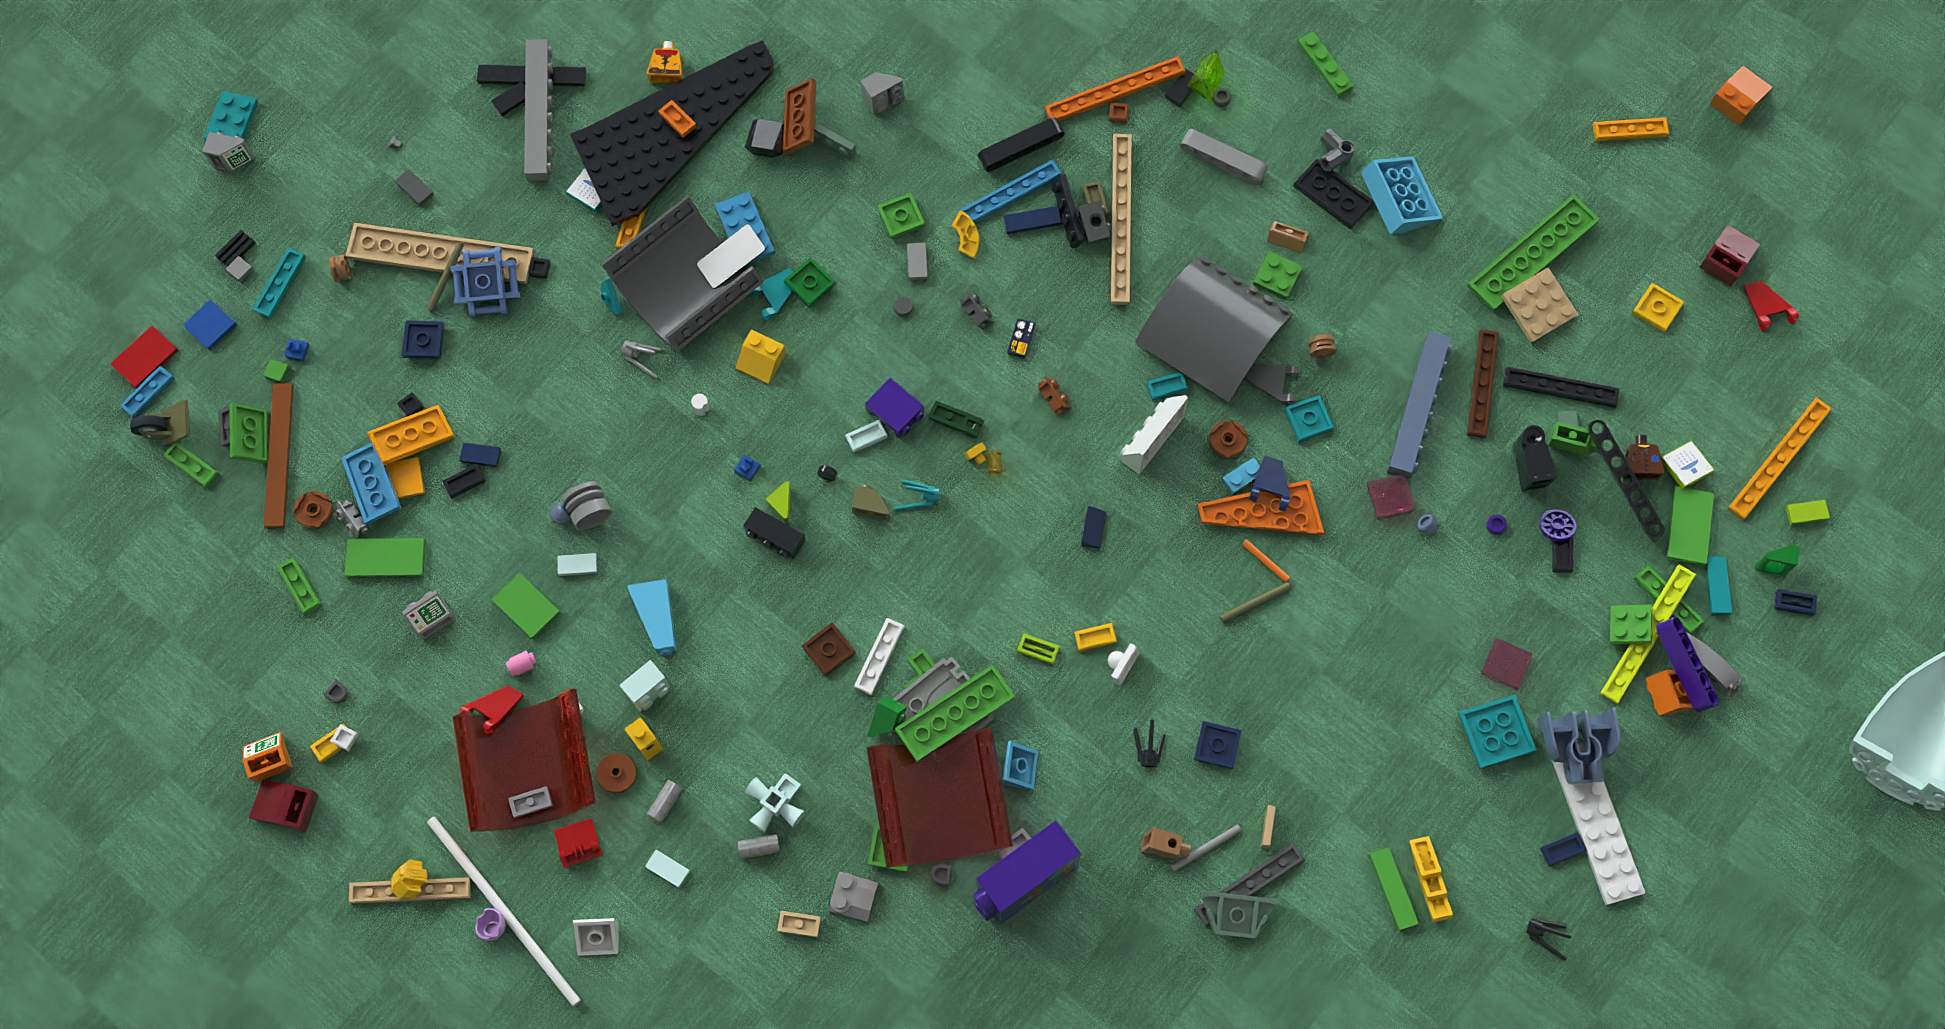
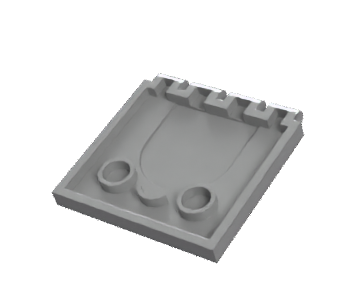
M950 657L947 661L945 658L940 660L893 698V700L907 706L905 721L970 679L964 670L959 674L956 673L961 666L953 657ZM997 710L930 753L938 764L941 763L994 719L992 715Z

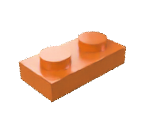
M673 100L658 111L659 115L683 138L697 127L696 123Z

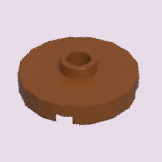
M1222 421L1211 430L1209 437L1210 447L1220 457H1236L1246 448L1247 433L1243 426L1237 422ZM1229 438L1231 439V442L1228 443L1225 441V439Z
M311 491V493H305L295 503V518L305 528H320L331 519L333 504L322 492ZM317 509V512L312 513V510Z
M621 753L606 756L597 768V779L600 785L611 793H622L631 788L637 777V768L634 762L628 756ZM615 770H620L617 776L613 775Z

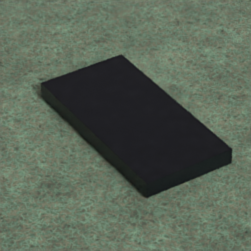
M1318 159L1307 168L1293 185V187L1350 230L1374 204L1372 199L1333 170L1325 171Z

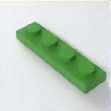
M1313 31L1298 39V45L1337 97L1353 89L1351 81Z

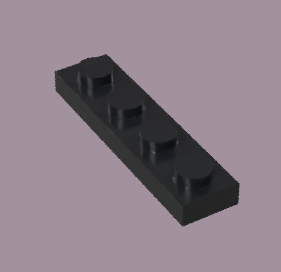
M1060 174L1052 183V191L1055 193L1057 207L1060 210L1062 224L1065 227L1066 238L1069 241L1070 247L1078 248L1085 238L1066 174Z

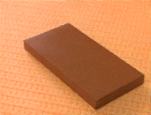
M813 78L786 90L783 153L786 155L814 143L816 80Z

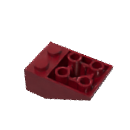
M1727 225L1699 268L1732 287L1760 244Z
M262 780L249 819L306 833L319 794L311 789Z

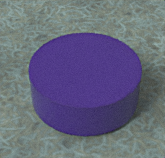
M1492 515L1488 519L1486 527L1491 534L1499 535L1506 529L1507 522L1501 515Z

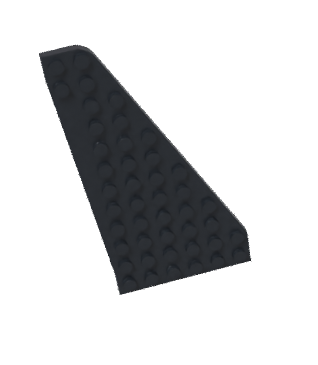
M763 40L749 45L586 128L570 134L612 226L639 216L771 76L774 69L773 59ZM671 100L696 123L697 127L684 138L659 115L658 111Z

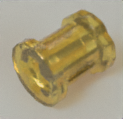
M1000 450L989 451L985 454V458L988 459L989 474H998L1005 471V466L1001 462L1000 456L1002 453Z

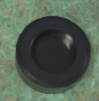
M822 465L819 467L817 474L822 479L834 481L837 471L830 466Z

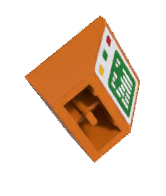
M282 732L243 746V764L248 779L254 783L293 769Z

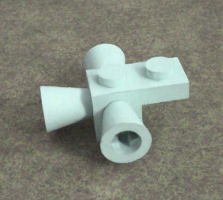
M785 773L776 786H771L768 790L755 777L748 785L745 794L761 800L760 804L763 808L749 822L765 833L772 816L774 815L778 818L781 814L794 828L802 819L805 811L789 805V802L800 789L801 784Z

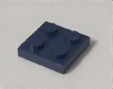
M406 321L402 357L440 359L444 323L440 321Z
M1203 721L1194 760L1233 770L1242 730Z

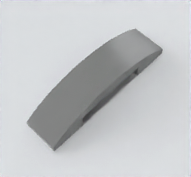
M1687 633L1705 672L1717 681L1716 685L1729 694L1730 692L1727 688L1731 683H1744V681H1739L1743 679L1720 655Z

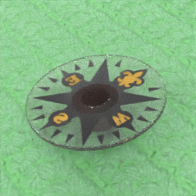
M1741 678L1735 684L1731 683L1728 686L1727 690L1729 692L1726 695L1725 702L1731 701L1739 693L1745 683V678Z

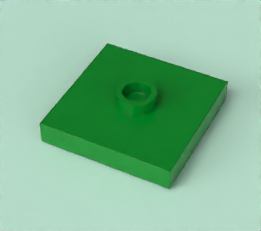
M810 257L784 279V284L810 308L836 285V281Z

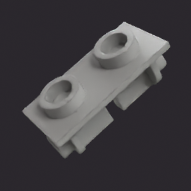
M338 501L335 513L337 518L346 525L348 534L353 535L355 539H358L360 533L366 534L369 531V526L364 523L362 516L354 518L359 515V512L353 503L345 501L341 504Z

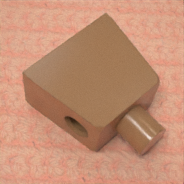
M1153 827L1144 833L1141 853L1174 859L1179 854L1189 856L1191 845L1182 843L1181 835Z

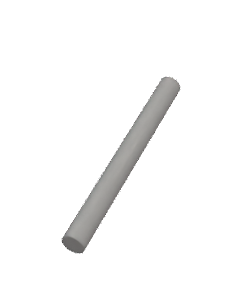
M1238 824L1192 851L1189 856H1184L1170 865L1172 871H1177L1242 831Z

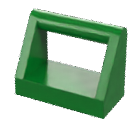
M1790 545L1768 552L1754 567L1757 571L1786 576L1798 565L1799 546Z

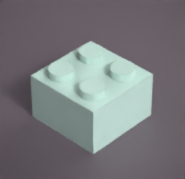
M651 660L619 685L639 711L650 708L653 701L658 697H663L669 691L668 688H670L665 676Z

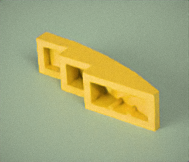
M1429 836L1409 840L1418 878L1432 922L1452 918L1453 913L1441 877L1442 871Z

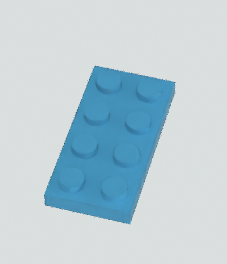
M749 192L715 204L728 238L745 225H750L764 245L765 250L746 265L775 254Z
M372 443L341 457L365 524L369 525L401 509L387 467L382 465Z

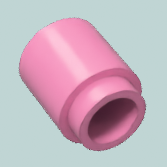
M526 650L509 658L510 661H507L506 665L512 676H519L534 669V664L537 662L533 653L528 654Z

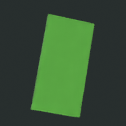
M1675 486L1666 559L1702 566L1707 564L1714 493L1689 488L1682 489L1679 486Z
M425 538L348 539L345 576L346 578L423 577L426 540Z

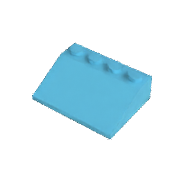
M1414 156L1373 160L1361 171L1390 235L1406 233L1443 219Z

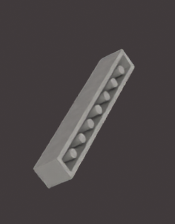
M548 39L526 40L524 174L527 181L549 180V174H552V163H549V157H552V146H549V140H552V129H549V123L553 122L552 112H550V107L553 106V99L550 96V90H553V82L550 79V74H553V64L550 63V57H553V47L549 46Z

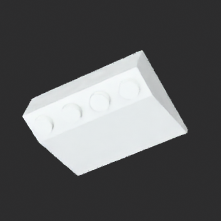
M1186 395L1167 398L1164 403L1160 402L1154 410L1156 413L1145 420L1143 424L1145 427L1141 431L1138 430L1132 438L1133 442L1130 445L1127 444L1121 451V462L1140 474L1184 419L1188 397Z

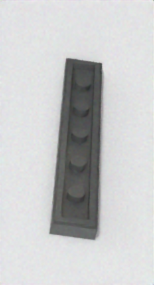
M1292 843L1220 891V893L1252 896L1305 859L1295 844ZM1202 903L1194 911L1206 927L1210 924V921Z

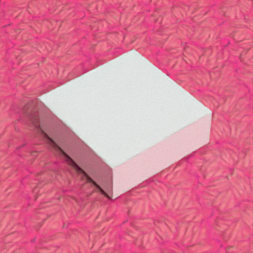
M340 724L330 742L349 752L359 734Z

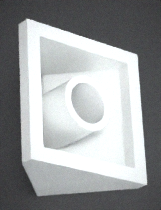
M614 918L573 920L578 956L618 954V921Z

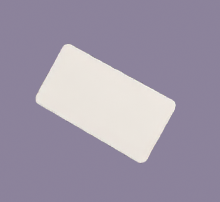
M745 225L697 263V266L710 285L716 288L762 253L765 247L750 225Z

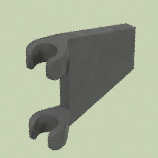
M1254 363L1247 373L1246 381L1279 402L1292 405L1295 404L1296 396L1294 394H1283L1285 375L1297 378L1299 376V367Z

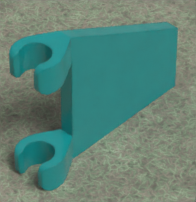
M791 268L764 280L760 286L748 294L750 298H753L762 291L771 305V308H766L762 311L764 321L773 318L793 293L784 284V279L793 273Z

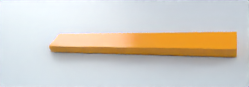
M1816 397L1727 509L1741 520H1744L1832 408Z

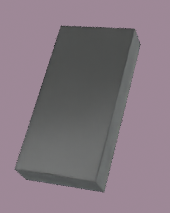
M409 169L395 180L396 184L419 206L434 195Z

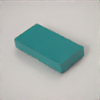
M1182 372L1146 382L1152 401L1188 391V386Z

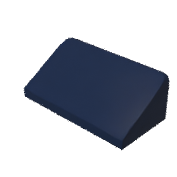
M1092 506L1087 507L1081 546L1100 549L1106 517L1105 511Z

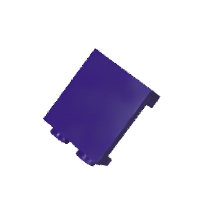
M889 378L865 403L866 411L870 415L874 414L896 433L898 438L908 434L911 426L915 422H919L924 416V406L892 378Z

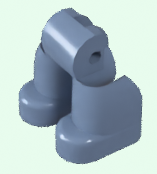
M1612 707L1596 717H1589L1587 710L1582 711L1577 716L1575 711H1571L1564 717L1551 720L1550 712H1545L1537 719L1539 733L1543 735L1545 747L1553 762H1563L1564 774L1568 784L1603 782L1604 776L1601 759L1613 756L1620 744L1616 708ZM1578 731L1583 735L1585 752H1581L1578 747Z

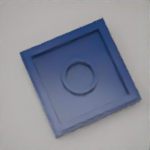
M211 300L183 324L208 350L213 348L237 325Z

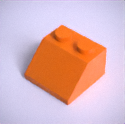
M1665 670L1645 678L1647 689L1654 701V709L1659 716H1667L1694 709L1675 670Z

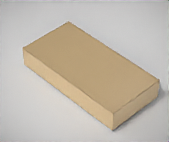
M1271 805L1267 806L1261 841V848L1264 849L1270 847L1276 808Z

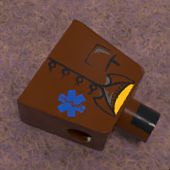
M1647 435L1635 436V444H1630L1626 449L1625 459L1637 479L1659 480L1664 474L1658 446L1656 444H1647ZM1623 474V479H1631L1629 474Z

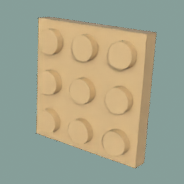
M1549 268L1544 269L1501 295L1530 343L1578 315Z

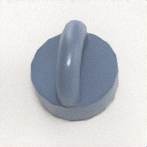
M1426 514L1419 519L1417 527L1425 535L1430 536L1437 529V519L1431 514Z

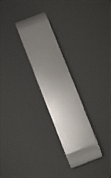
M1194 129L1187 131L1180 144L1183 151L1252 184H1260L1268 169L1264 162Z

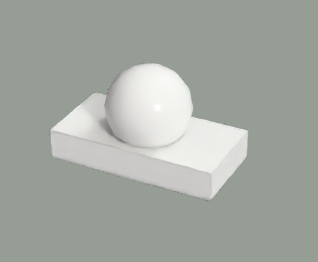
M1131 643L1124 654L1120 651H1114L1108 657V665L1114 670L1111 677L1113 682L1119 686L1123 683L1139 655L1137 646Z

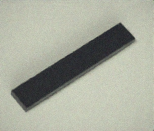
M478 65L477 82L478 84L517 85L522 81L525 85L526 66ZM553 67V74H550V79H552L553 86H585L586 68Z
M1506 367L1503 386L1614 408H1616L1620 389L1512 367Z

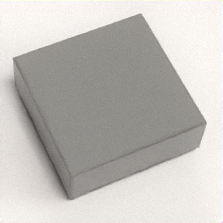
M238 256L226 270L241 282L253 268Z

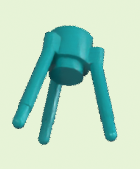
M902 479V483L908 484L905 487L906 489L923 492V500L927 501L898 506L894 510H905L923 506L933 507V503H938L939 488Z

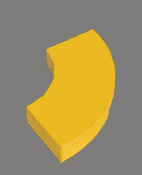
M960 210L951 225L960 236L958 251L975 260L980 246L979 233L972 219Z

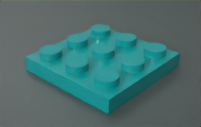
M1515 695L1458 713L1479 769L1530 754L1537 750Z

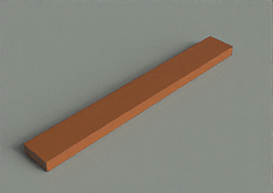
M292 383L273 384L264 516L265 528H285L294 388Z

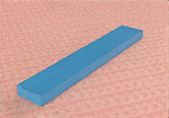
M1051 160L960 210L965 212L974 223H977L1053 182L1062 173L1055 162Z

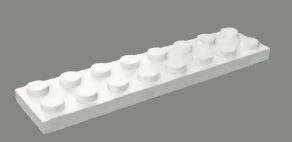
M1584 742L1578 743L1580 751L1585 752ZM1553 762L1605 906L1645 894L1604 781L1568 784L1564 774L1563 762Z

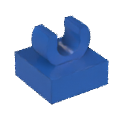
M289 339L284 356L287 359L304 362L309 349V343Z
M743 455L734 472L751 482L761 465L748 456Z

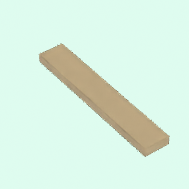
M470 877L427 879L421 886V893L415 899L404 898L403 900L398 899L391 891V881L349 883L350 904L471 899Z

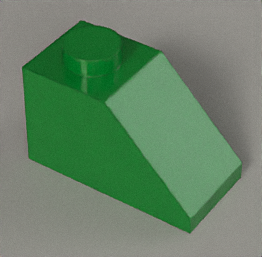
M889 697L879 701L867 736L871 738L902 724L906 719L905 712L907 706Z

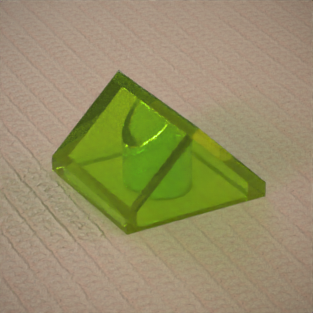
M1214 50L1202 57L1187 85L1208 101H1211L1214 91L1225 74L1218 51Z

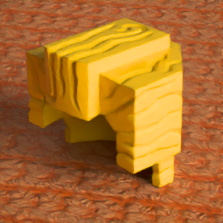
M408 860L393 874L391 878V891L398 899H415L421 893V886L427 881V870L422 869V862Z

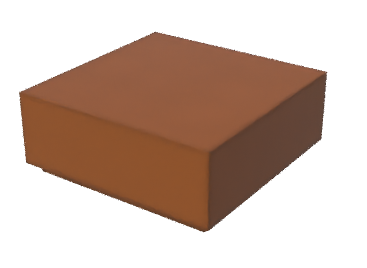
M1111 102L1109 121L1127 123L1129 104Z

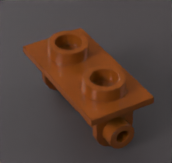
M1045 376L1046 382L1041 381L1038 384V389L1046 400L1051 396L1053 397L1048 404L1054 413L1061 415L1064 412V408L1072 409L1068 404L1070 402L1069 398L1059 391L1060 385L1054 378L1051 379Z

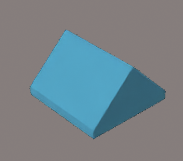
M1008 741L1003 786L1034 789L1038 750Z

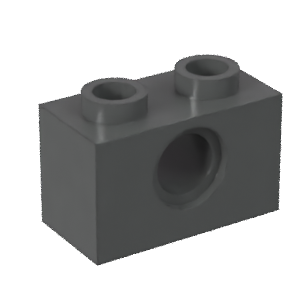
M1100 201L1079 206L1077 212L1087 245L1109 239L1112 230L1110 223H1106L1105 216H1107L1105 206L1101 205ZM1091 219H1098L1100 226H1093Z

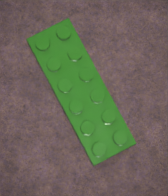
M992 664L897 726L894 730L914 760L918 762L1014 699L1015 695Z

